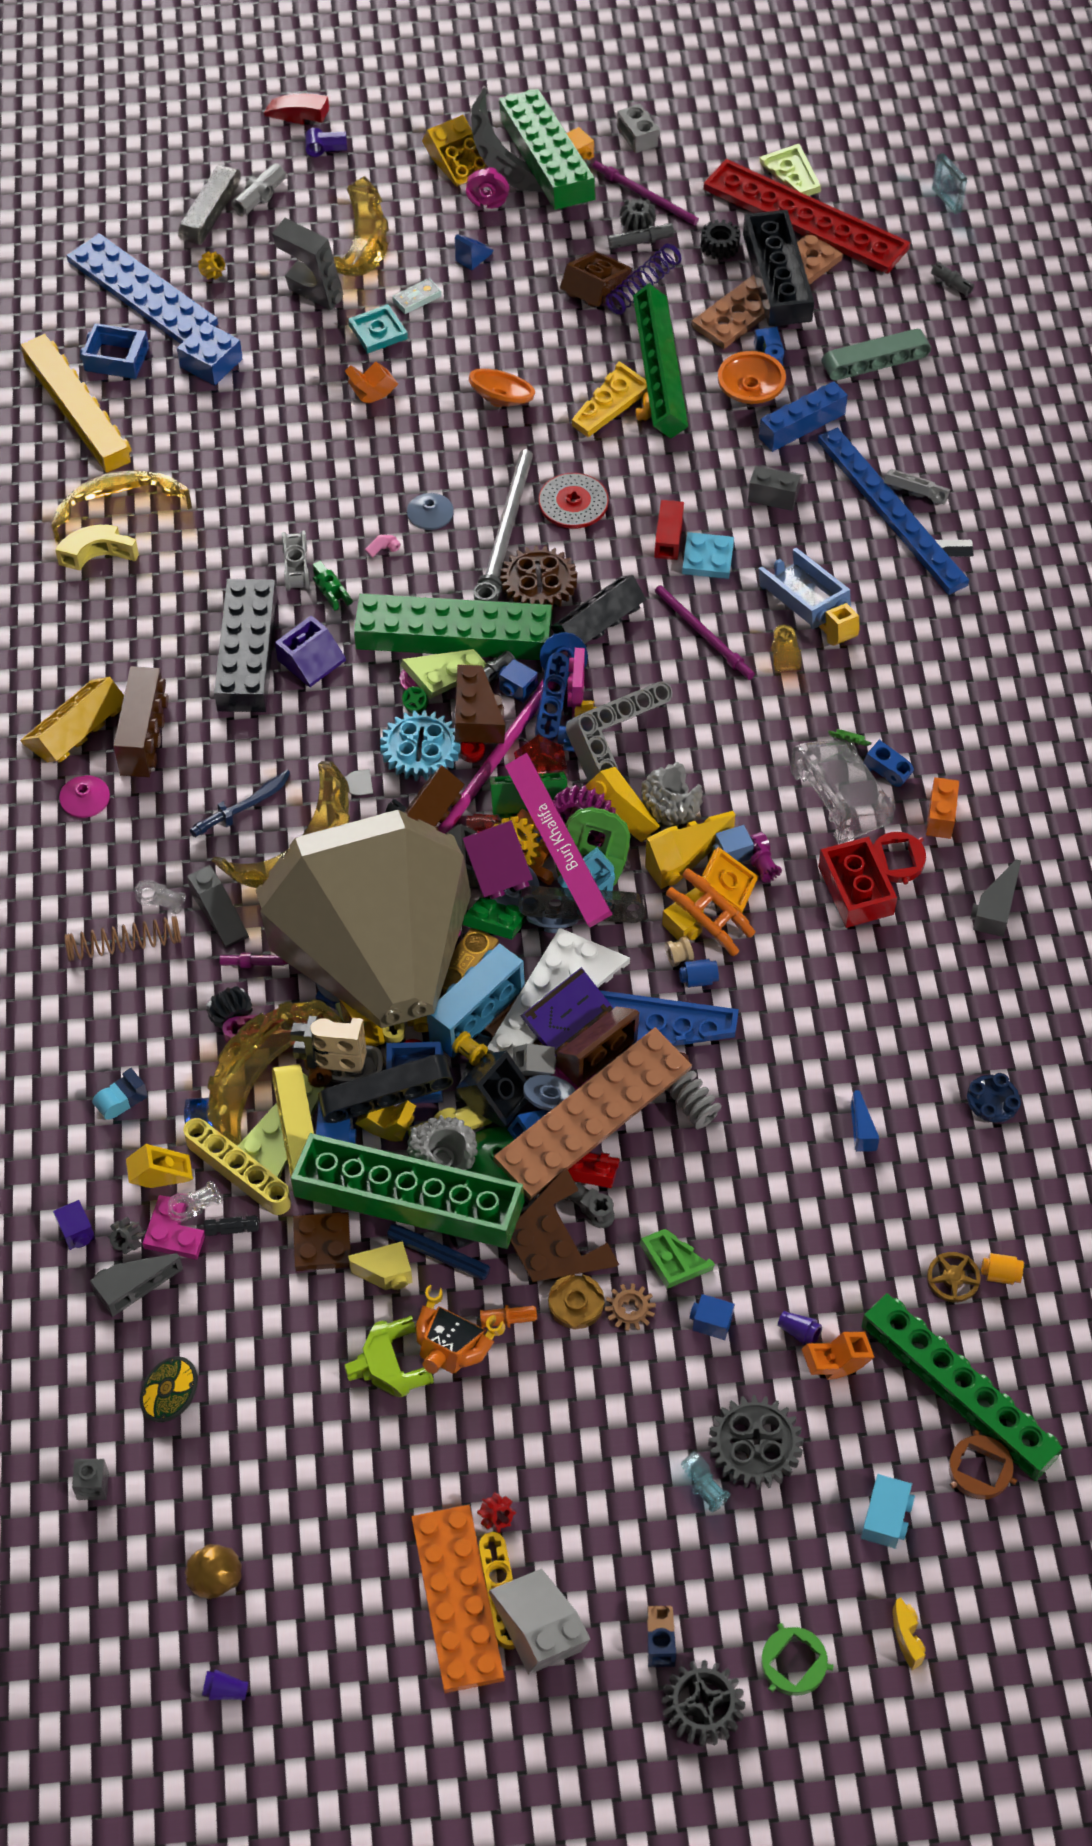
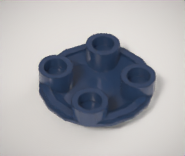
M1004 1073L980 1076L973 1080L968 1087L967 1101L969 1107L975 1115L985 1121L993 1123L1006 1122L1015 1116L1021 1106L1018 1090Z

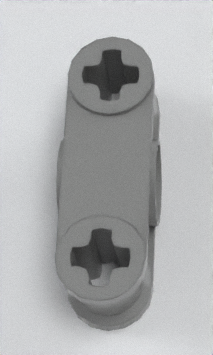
M305 530L296 534L282 532L286 591H290L291 588L303 587L308 590L310 589L306 557Z

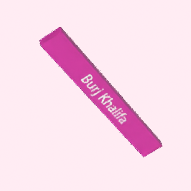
M526 753L505 765L587 925L592 927L613 915L529 755Z

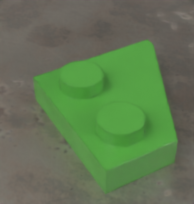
M667 1229L641 1238L640 1246L667 1289L710 1272L715 1266L712 1260L709 1258L707 1261L693 1252V1247L686 1242L678 1240Z

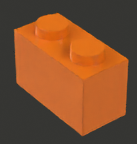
M934 777L930 795L926 836L951 839L956 817L959 790L958 780Z

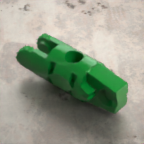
M321 561L312 564L315 575L313 580L333 610H339L337 600L342 598L347 606L353 603L352 598L332 569L328 570Z

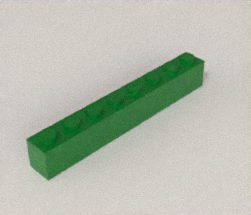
M649 283L633 295L653 426L672 439L688 427L667 296Z

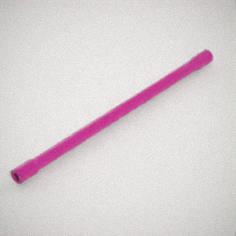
M543 680L505 733L504 743L497 744L461 794L460 800L450 809L448 817L440 823L438 831L445 834L454 827L539 708ZM549 682L548 688L553 691L558 683Z

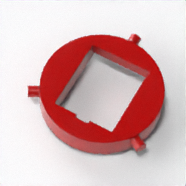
M890 832L880 836L874 842L873 846L890 882L906 885L922 873L926 862V851L922 844L924 841L922 837L917 839L908 833ZM907 842L914 867L889 870L882 845Z

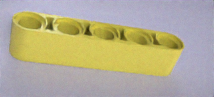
M300 1064L272 1068V1079L290 1177L293 1174L309 1134H314Z
M193 1118L186 1122L183 1131L187 1147L270 1213L282 1215L290 1209L289 1189L282 1180L206 1121L200 1118ZM197 1133H201V1134H202V1135L199 1136V1137H192L194 1134H197ZM215 1149H222V1151L218 1153L212 1152ZM236 1164L242 1165L240 1168H232ZM255 1180H262L260 1184H252ZM278 1195L283 1196V1198L279 1200L272 1199L273 1197Z

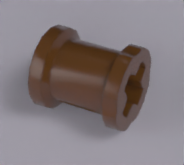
M304 1060V1067L309 1072L308 1082L311 1086L323 1087L331 1082L332 1073L329 1069H323L319 1066H316V1069L308 1068L307 1060ZM318 1073H321L322 1079H319Z

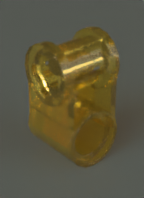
M788 625L776 627L774 630V640L771 645L775 671L801 670V652L798 648L794 629Z

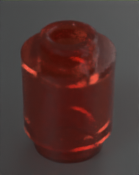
M475 813L473 816L467 815L466 827L476 832L491 828L494 824H502L501 820H498V815Z

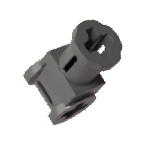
M575 1182L579 1191L564 1198V1200H571L579 1206L581 1213L587 1216L595 1227L607 1228L612 1225L615 1218L612 1199L606 1194H600L593 1188L588 1190L580 1182Z

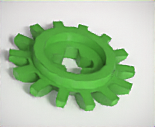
M837 729L836 732L828 731L831 737L862 746L872 744V742L865 740V736L840 729Z

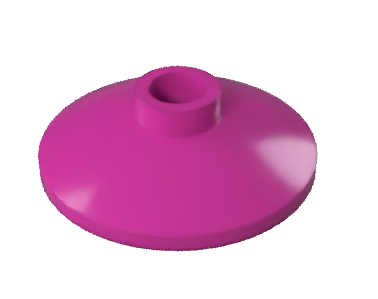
M84 775L68 781L60 791L59 800L62 809L67 814L77 818H88L99 814L106 808L110 800V792L107 784L100 778Z

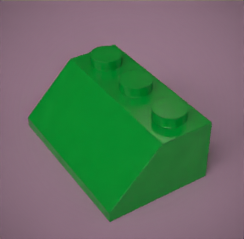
M564 772L538 773L552 800L567 787V778ZM510 775L489 777L493 815L498 814V818L513 817V813H519L522 808L529 812Z

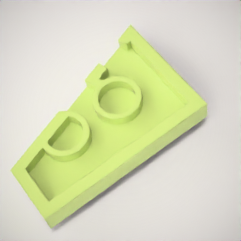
M800 144L759 157L760 164L786 186L807 196L821 192V185Z
M474 649L402 659L401 662L402 668L423 689L430 699L457 686V665H480L484 668L486 664Z

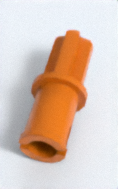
M505 1305V1308L480 1310L482 1328L487 1327L486 1321L492 1315L496 1317L492 1327L499 1326L502 1321L507 1325V1328H510V1324L537 1320L535 1306L508 1308V1305Z

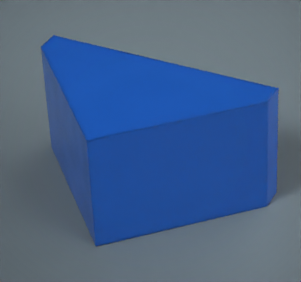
M459 234L455 236V261L470 270L475 269L494 251L478 240Z

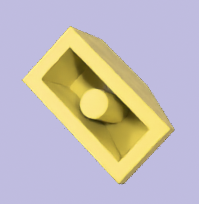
M403 1241L348 1256L352 1274L384 1290H398L413 1283L412 1271Z

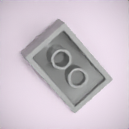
M543 1569L489 1590V1595L528 1675L580 1653L591 1640L577 1611Z

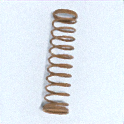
M177 916L171 917L174 939L168 921L164 917V942L157 921L153 920V942L147 924L143 921V945L136 924L133 922V948L124 924L122 925V948L115 927L112 926L111 928L112 951L104 928L101 929L102 952H100L95 933L91 930V954L88 950L84 933L81 931V957L78 953L73 934H65L68 960L70 962L74 961L73 946L77 957L82 960L83 942L90 958L94 955V942L99 955L103 956L104 939L109 953L113 955L115 950L114 936L120 952L123 953L125 951V936L130 949L134 951L135 933L143 950L146 946V933L151 946L154 948L156 946V929L161 944L165 946L166 926L172 943H181Z

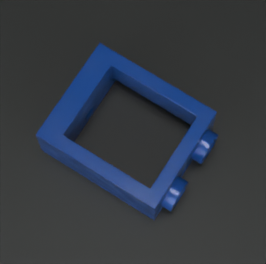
M95 323L92 331L87 334L85 347H82L80 351V361H83L84 371L136 379L149 349L147 332ZM101 344L130 348L126 359L97 355Z

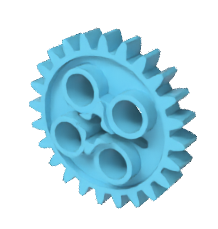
M413 710V716L410 717L407 713H403L404 719L401 720L395 717V724L388 723V730H383V737L380 738V752L383 755V762L388 763L389 770L395 768L396 775L404 772L405 779L409 778L410 775H414L415 781L419 779V776H423L425 781H427L428 775L433 774L441 765L445 768L446 766L453 768L454 761H458L461 744L460 742H455V728H452V721L445 723V716L437 719L436 712L427 716L426 710L422 712V715H418ZM424 729L421 760L417 762L420 730Z

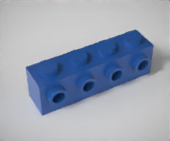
M834 381L826 386H821L818 390L804 395L800 399L786 404L781 409L761 418L759 439L773 452L845 415L848 395Z

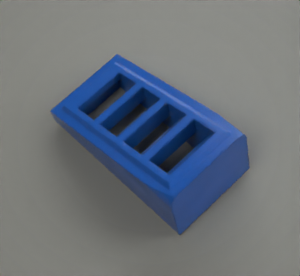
M854 1091L850 1104L854 1148L856 1152L876 1151L879 1144V1135L861 1092Z

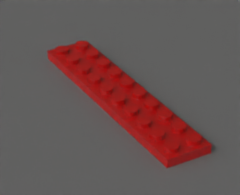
M725 159L703 183V190L753 213L788 210L794 232L803 236L807 234L814 235L842 254L886 274L894 268L910 249L911 242L728 159Z

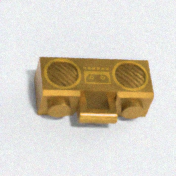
M469 929L453 952L439 999L445 995L447 989L452 984L458 983L464 977V974L470 967H475L487 951L493 950L499 944L497 938L481 930Z

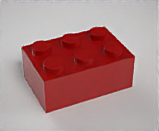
M869 836L821 849L818 867L845 928L894 915L897 896Z

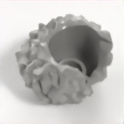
M675 762L674 765L668 764L665 769L660 767L657 770H653L647 776V780H644L641 784L643 804L651 815L655 817V820L662 825L678 826L679 824L684 825L692 822L701 810L700 806L703 803L701 799L703 793L702 786L698 784L689 792V787L685 783L687 775L682 763Z
M440 1115L438 1120L437 1118H430L427 1123L424 1122L417 1126V1128H411L407 1152L409 1157L467 1170L473 1166L476 1159L474 1156L478 1153L476 1149L477 1141H475L476 1135L471 1127L464 1126L463 1120H458L456 1117L452 1119L447 1117L445 1119Z

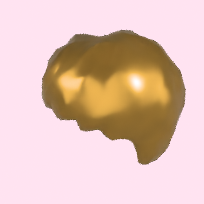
M213 1544L206 1545L188 1559L185 1570L186 1584L200 1598L213 1599L221 1596L230 1589L237 1587L241 1580L242 1564L238 1559L239 1556L232 1548Z

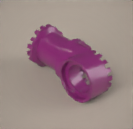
M763 832L750 836L754 844L750 863L761 874V881L765 883L771 882V880L774 881V877L777 878V876L781 875L782 869L771 858L770 844L766 835Z

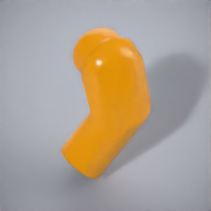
M645 392L642 396L643 408L636 409V419L638 421H647L651 416L648 392Z

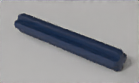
M391 1224L388 1229L387 1237L396 1242L403 1241L405 1246L480 1280L486 1279L490 1272L489 1265L398 1224Z

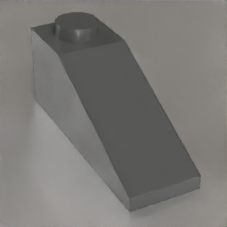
M1016 859L984 891L979 905L973 904L970 919L975 920L973 930L1004 937L1021 860Z
M211 865L188 875L190 893L225 948L249 938L222 882Z
M177 1253L115 1264L108 1269L99 1271L90 1282L95 1295L111 1316L114 1317L182 1271L183 1266Z

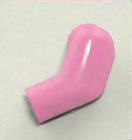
M378 535L365 551L373 558L381 549H390L392 552H396L400 548V542L393 535Z

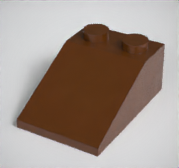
M595 250L566 265L559 289L566 291V294L570 297L584 300L589 306L598 307L606 302V296L612 290H615L618 285H621L630 275L633 268Z

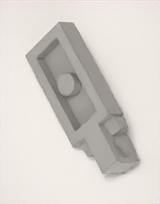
M890 469L884 479V483L890 484L889 487L892 489H906L912 491L911 494L917 497L928 496L932 499L933 503L945 504L950 489L935 485V482L894 469Z

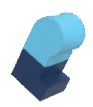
M132 1068L123 1072V1077L111 1084L109 1088L100 1090L94 1096L92 1103L105 1119L110 1120L119 1116L148 1097L145 1083Z

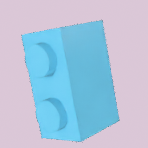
M877 1474L861 1539L896 1549L898 1540L905 1539L908 1522H904L903 1519L905 1511L909 1513L912 1511L915 1495L910 1494L912 1483Z

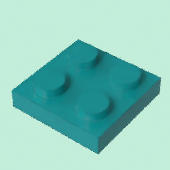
M389 304L348 319L350 328L367 353L408 339V332Z

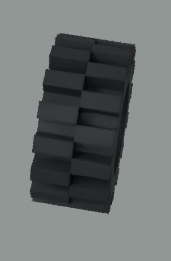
M714 220V224L711 221L708 222V226L704 225L701 231L702 252H705L706 256L712 255V259H715L717 256L719 260H723L724 256L726 259H729L730 255L735 256L740 246V229H738V226L736 224L732 226L733 222L731 221L727 224L726 220H722V222Z

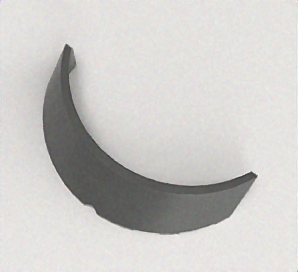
M483 86L472 105L471 112L472 134L481 158L487 167L495 168L507 180L509 185L525 191L544 192L527 163L509 152L494 133L486 107V92L488 89ZM587 158L584 159L586 165L589 166L591 163L590 160H588Z

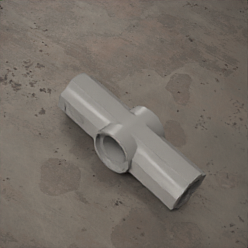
M275 163L258 178L255 176L249 178L245 185V190L232 201V207L237 214L241 216L247 215L260 202L267 203L271 199L273 190L287 178L286 172L282 169L281 165Z

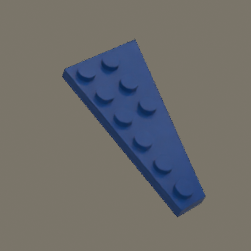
M600 990L613 1008L616 1006L631 1008L640 1012L637 1041L655 1027L673 1046L735 1037L739 1009Z

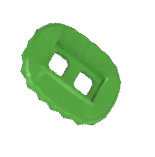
M594 807L578 809L568 818L566 827L582 856L589 854L598 847L587 842L591 830L605 834L604 844L598 848L614 866L615 880L613 886H615L623 872L629 851L631 835L627 823L617 814L605 809ZM555 863V867H556V871H557L558 877H560V876H561V873H560V871H559V869H558V867H557V865H556V863Z

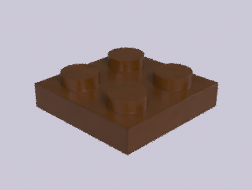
M349 1212L293 1216L296 1271L350 1267L348 1256L351 1255Z

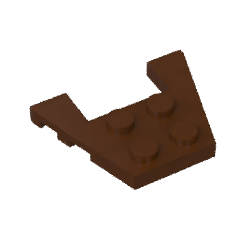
M567 1168L554 1179L518 1218L510 1241L532 1282L613 1268L619 1265L608 1243L581 1256L555 1209V1203L579 1191Z

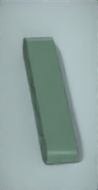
M912 329L831 350L824 354L821 361L829 377L836 381L922 359L931 352V345L921 329Z

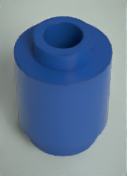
M716 960L684 962L683 967L679 968L681 983H686L687 988L712 985L713 982L719 981Z

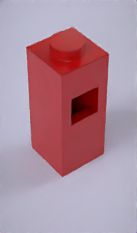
M661 500L654 558L678 560L684 502Z

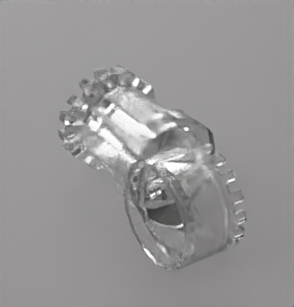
M149 879L148 881H139V884L137 883L135 886L136 900L142 906L161 905L172 910L173 914H179V911L183 908L182 904L185 903L182 901L186 900L185 893H176L167 889L166 885L158 884ZM144 889H151L154 891V894L150 897H142L140 892Z
M208 1181L205 1187L194 1193L188 1192L186 1194L178 1193L173 1195L168 1201V1215L170 1219L178 1221L177 1223H180V1221L183 1223L185 1220L188 1221L192 1217L202 1214V1210L212 1204L222 1203V1196L220 1192H217L219 1190L218 1187L216 1188L214 1182ZM176 1203H185L188 1206V1210L184 1213H177L173 1210V1206Z

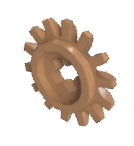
M631 1283V1289L626 1290L625 1285L622 1284L620 1285L622 1292L618 1293L615 1289L611 1291L615 1298H606V1301L612 1306L605 1307V1311L613 1312L612 1315L608 1316L609 1321L618 1319L615 1324L616 1328L621 1326L623 1322L626 1323L625 1331H629L630 1324H634L637 1331L641 1329L638 1322L649 1325L650 1322L645 1316L654 1317L655 1313L648 1310L655 1308L656 1304L648 1303L653 1296L651 1293L646 1296L643 1295L646 1288L642 1286L639 1291H636L635 1284ZM630 1301L634 1302L635 1308L638 1311H632L631 1314H627L626 1308L622 1307L623 1304L628 1305Z

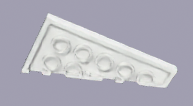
M562 928L558 929L489 1043L487 1054L507 1050L513 1059L514 1047L523 1044H534V1041L538 1038L520 1015L582 967L598 988L604 982L610 981L613 978V974L620 968L624 969L630 964V957Z

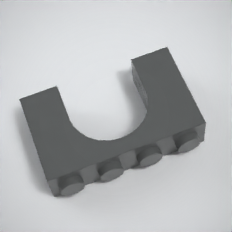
M284 218L272 232L276 248L300 260H297L285 275L289 290L332 310L336 304L340 303L344 294L328 238Z

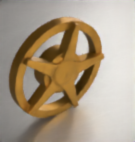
M946 1252L938 1255L929 1265L927 1272V1281L930 1289L939 1298L948 1302H963L970 1299L977 1292L981 1280L980 1271L976 1263L969 1256L958 1252ZM956 1258L962 1260V1262L958 1266L950 1265L945 1259ZM940 1262L944 1268L943 1275L932 1279V1270ZM966 1264L974 1271L976 1280L965 1275L963 1269ZM944 1283L946 1287L952 1289L953 1296L941 1292L935 1284ZM964 1283L974 1285L973 1289L967 1294L957 1296V1289Z

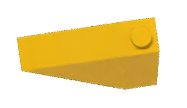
M729 811L708 817L701 824H697L696 821L688 822L687 827L678 829L676 826L669 827L646 839L645 868L660 889L677 884L683 879L682 875L687 868L692 870L712 851L716 833L734 828L735 813Z

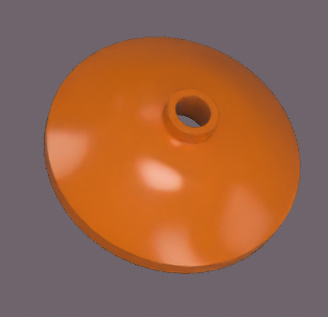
M744 351L733 354L723 361L718 370V384L721 390L730 398L746 404H760L774 399L782 392L786 382V373L782 364L774 357L757 351Z
M475 369L470 372L468 378L472 388L482 398L496 407H512L526 404L533 400L535 396V389L531 384L507 372L494 369Z

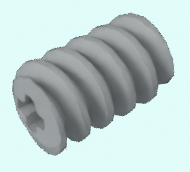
M690 1071L666 1090L676 1100L677 1105L683 1108V1113L689 1116L690 1122L695 1124V1128L698 1130L710 1124L722 1106L720 1103L713 1104L715 1097L713 1095L706 1096L709 1089L707 1087L700 1088L703 1081L701 1079L694 1080L697 1074L695 1071Z

